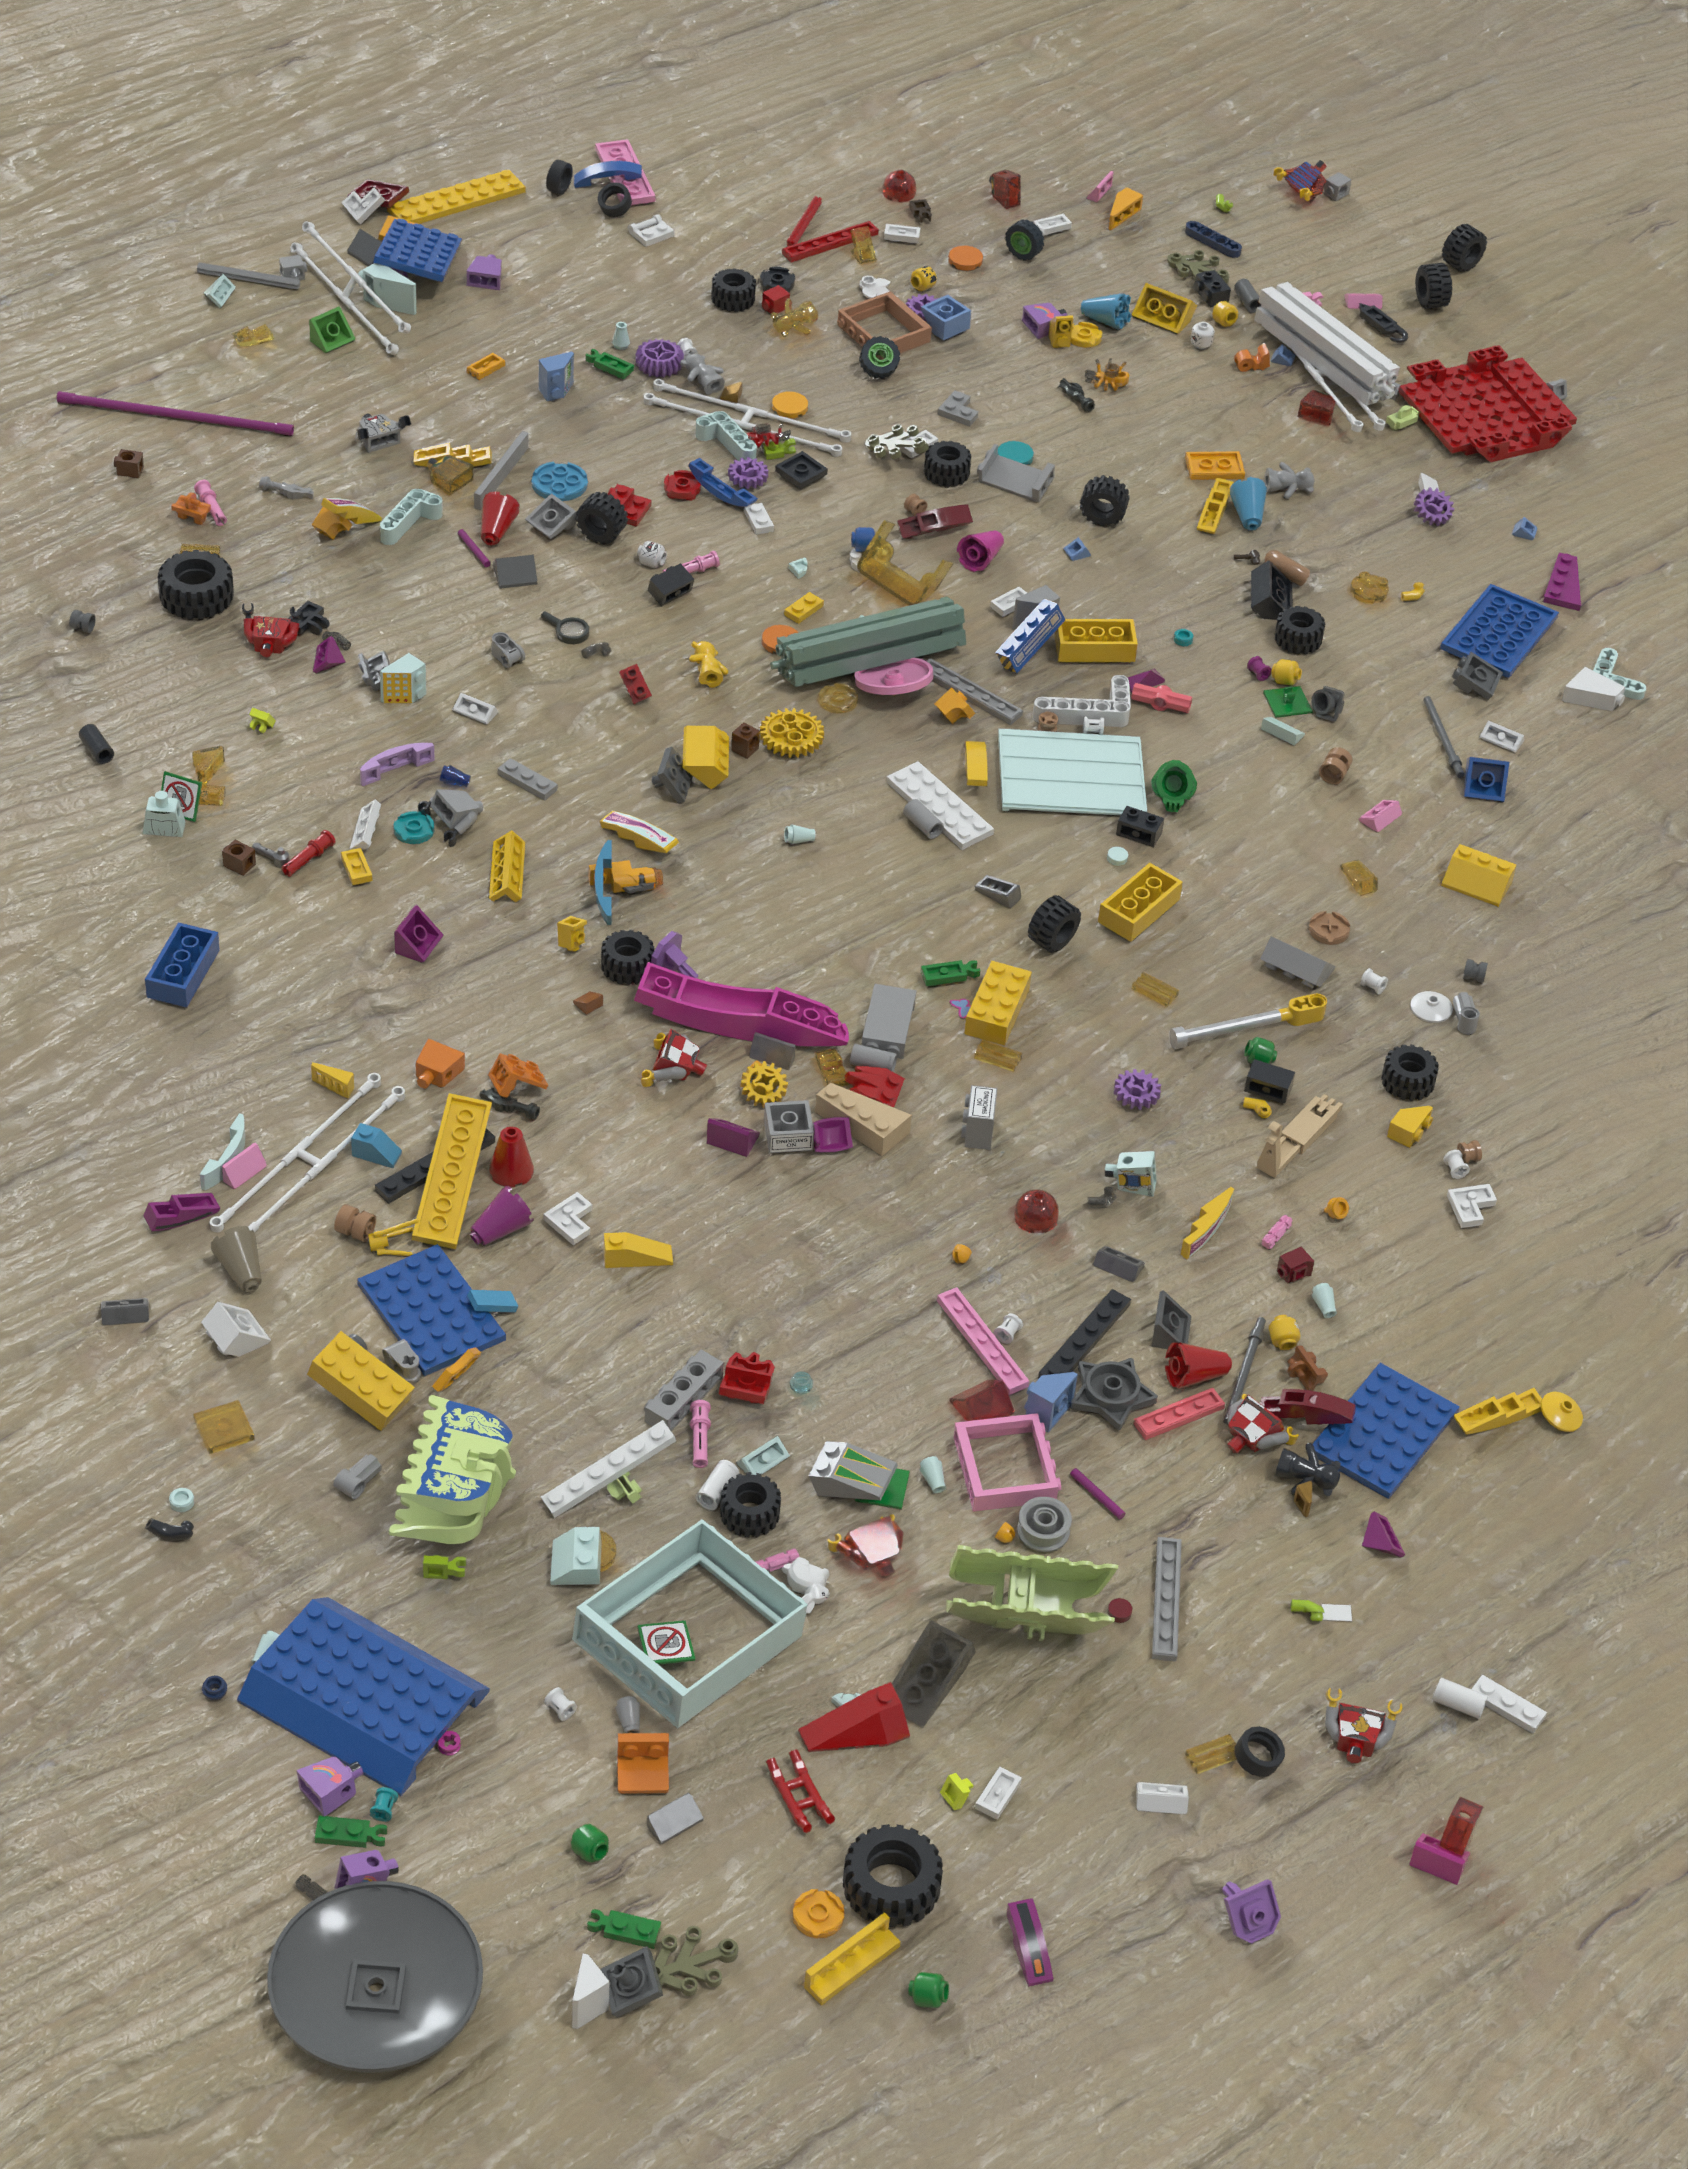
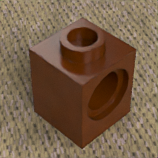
M121 449L118 456L114 458V467H116L117 475L139 478L144 469L143 452Z
M742 723L732 732L731 751L748 759L759 749L760 730Z
M234 840L222 850L223 866L242 876L256 865L255 849L237 840Z

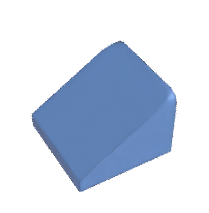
M1281 345L1273 353L1271 362L1291 366L1295 354L1284 345Z
M1523 517L1515 524L1512 535L1533 540L1538 528Z
M1079 537L1063 548L1072 561L1091 556Z

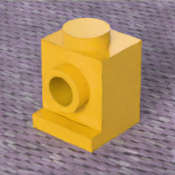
M569 916L557 922L558 946L567 948L568 951L579 950L580 945L585 943L584 926L587 925V920Z

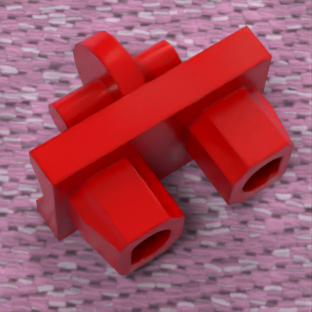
M637 664L619 671V675L633 704L652 697Z

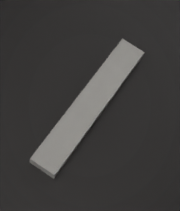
M522 431L475 491V509H482L485 495L496 491L528 449L527 432Z
M933 659L927 660L933 667V682L948 690L952 688L956 693L961 691L968 699L967 701L1010 725L1023 716L1022 709Z
M1157 1538L1152 1659L1175 1662L1177 1660L1182 1539Z

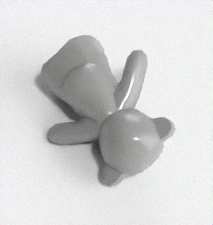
M696 353L688 355L685 360L680 362L690 372L688 381H694L697 376L698 382L704 387V391L708 395L721 391L725 381L719 374H723L724 370L721 367L706 365L704 361L705 356Z
M1281 462L1279 466L1282 471L1279 472L1272 468H1267L1265 471L1264 481L1267 492L1288 489L1284 494L1285 499L1291 498L1296 488L1306 490L1308 493H1312L1314 490V475L1308 467L1295 474L1286 463Z

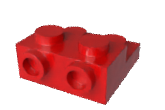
M617 484L615 488L610 487L608 495H613L615 499L620 500L621 505H624V510L628 514L626 516L628 518L626 524L637 527L651 507L652 500L634 495V489L625 485Z

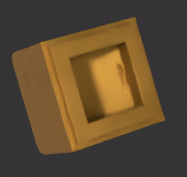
M743 382L724 387L720 400L738 403L742 394Z
M1312 1481L1297 1485L1293 1500L1305 1517L1309 1516L1312 1503Z

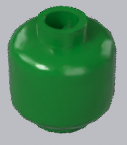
M1255 1037L1247 1042L1244 1056H1246L1250 1064L1253 1063L1254 1059L1270 1064V1062H1275L1277 1051H1275V1045L1272 1041Z
M585 1824L573 1832L571 1849L583 1860L589 1863L603 1859L608 1853L609 1838L596 1826Z
M919 1972L915 1979L910 1981L908 1993L909 1996L913 1997V2001L918 2007L939 2008L943 2002L946 2003L948 2000L949 1983L945 1981L942 1974Z

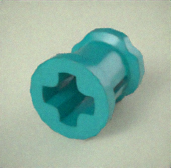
M380 1787L376 1791L375 1796L377 1799L375 1805L370 1809V1816L375 1820L387 1822L392 1818L391 1810L393 1804L397 1802L398 1793L393 1789Z

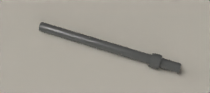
M1426 696L1423 699L1449 757L1450 767L1454 769L1458 778H1462L1465 774L1461 767L1460 757L1456 755L1431 697Z
M1263 1317L1257 1318L1255 1327L1250 1332L1248 1338L1249 1345L1223 1420L1227 1425L1229 1408L1241 1399L1257 1347L1262 1342L1264 1336L1263 1329L1266 1323V1319Z

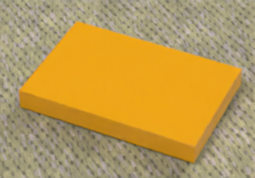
M1239 451L1185 453L1190 480H1216V478L1245 479V470Z

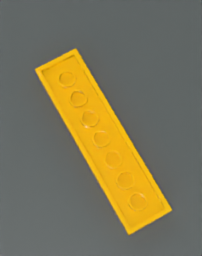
M503 170L492 175H486L485 177L472 179L468 182L458 183L451 187L441 188L437 191L398 201L392 207L387 208V211L393 217L421 224L526 193V187L510 170Z
M448 1093L416 1218L419 1222L414 1226L411 1240L432 1245L438 1244L441 1247L451 1249L457 1248L492 1102Z

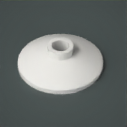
M1425 991L1416 994L1411 1000L1410 1006L1413 1014L1423 1021L1439 1023L1447 1020L1452 1015V1003L1440 993Z

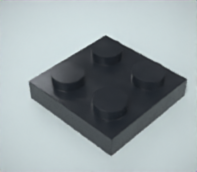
M801 451L775 465V472L801 489L826 476L828 468Z

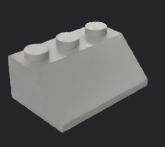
M1272 936L1260 958L1266 962L1264 966L1275 971L1278 967L1284 970L1283 975L1295 979L1296 976L1303 979L1301 983L1311 988L1314 985L1321 987L1336 967Z

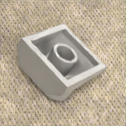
M551 493L525 520L549 539H552L563 529L569 530L573 528L577 523L575 520L577 515L575 510Z

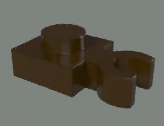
M926 199L909 201V208L914 216H919L918 221L920 223H923V218L931 222V208Z

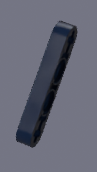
M1197 221L1186 223V235L1228 257L1238 258L1241 256L1242 246L1238 242Z

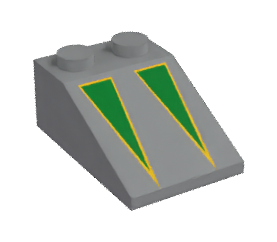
M826 1441L809 1474V1478L817 1496L881 1500L898 1465L892 1460L852 1444Z

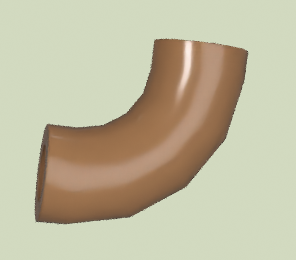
M1271 550L1265 556V562L1270 560L1287 579L1295 584L1302 586L1307 581L1310 575L1308 568L1277 550Z

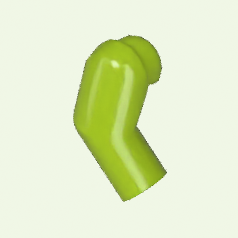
M1223 194L1216 195V207L1224 212L1231 211L1233 203H1229V200L1224 202Z
M1291 1599V1612L1311 1613L1310 1619L1312 1621L1323 1620V1613L1325 1612L1322 1606L1310 1600Z

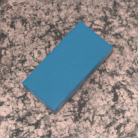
M470 1290L467 1295L475 1311L516 1312L518 1309V1304L511 1291Z

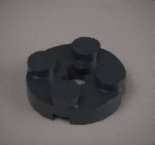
M770 267L769 271L765 272L763 270L761 272L760 285L764 292L779 285L790 293V290L795 286L794 273H789V269L784 267Z

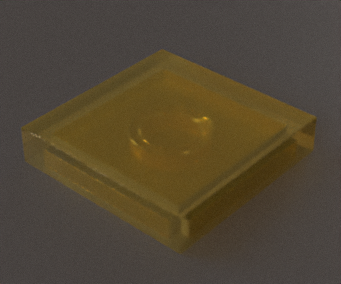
M239 1400L193 1414L194 1422L209 1454L255 1440L253 1430Z

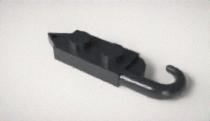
M1359 303L1361 318L1383 334L1397 333L1402 337H1390V340L1396 343H1404L1408 340V333L1397 325L1395 320L1374 305L1368 306Z

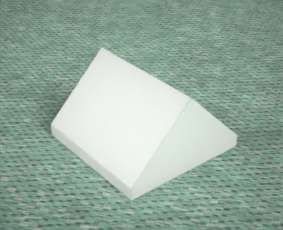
M588 1954L582 1955L573 1996L572 2028L575 2029L580 2028L609 2010V1981Z

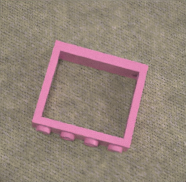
M1038 1413L955 1423L953 1438L973 1512L1023 1506L1027 1501L1036 1497L1057 1499L1058 1490H1061L1060 1478L1055 1476V1460L1050 1458V1443L1045 1441V1425L1043 1422L1040 1423ZM1032 1432L1046 1483L983 1490L969 1439Z

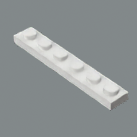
M662 1420L541 1496L553 1517L556 1518L676 1442L675 1436Z

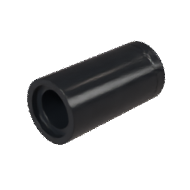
M94 724L83 726L79 731V738L98 764L110 762L114 757V750Z

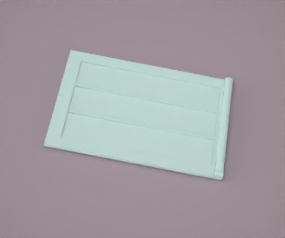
M998 728L1003 811L1018 809L1121 815L1125 807L1130 806L1147 812L1140 737Z

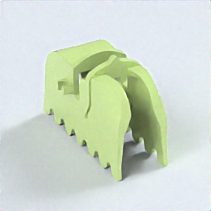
M958 1545L950 1562L949 1576L956 1581L994 1586L992 1604L985 1601L971 1603L965 1599L953 1598V1601H946V1612L970 1621L992 1625L994 1628L1012 1629L1017 1624L1023 1625L1024 1632H1027V1639H1032V1633L1038 1631L1040 1633L1039 1641L1044 1640L1045 1632L1064 1634L1094 1633L1113 1623L1115 1618L1100 1612L1077 1613L1073 1610L1072 1604L1075 1600L1098 1595L1118 1569V1565H1095L1091 1561L1071 1562L1066 1558L1050 1559V1556L1045 1558L1042 1555L1022 1556L1018 1552L998 1553L994 1549L974 1550L969 1546ZM1005 1574H1010L1008 1603L1003 1604Z

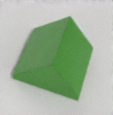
M340 306L309 320L310 341L325 353L356 340Z

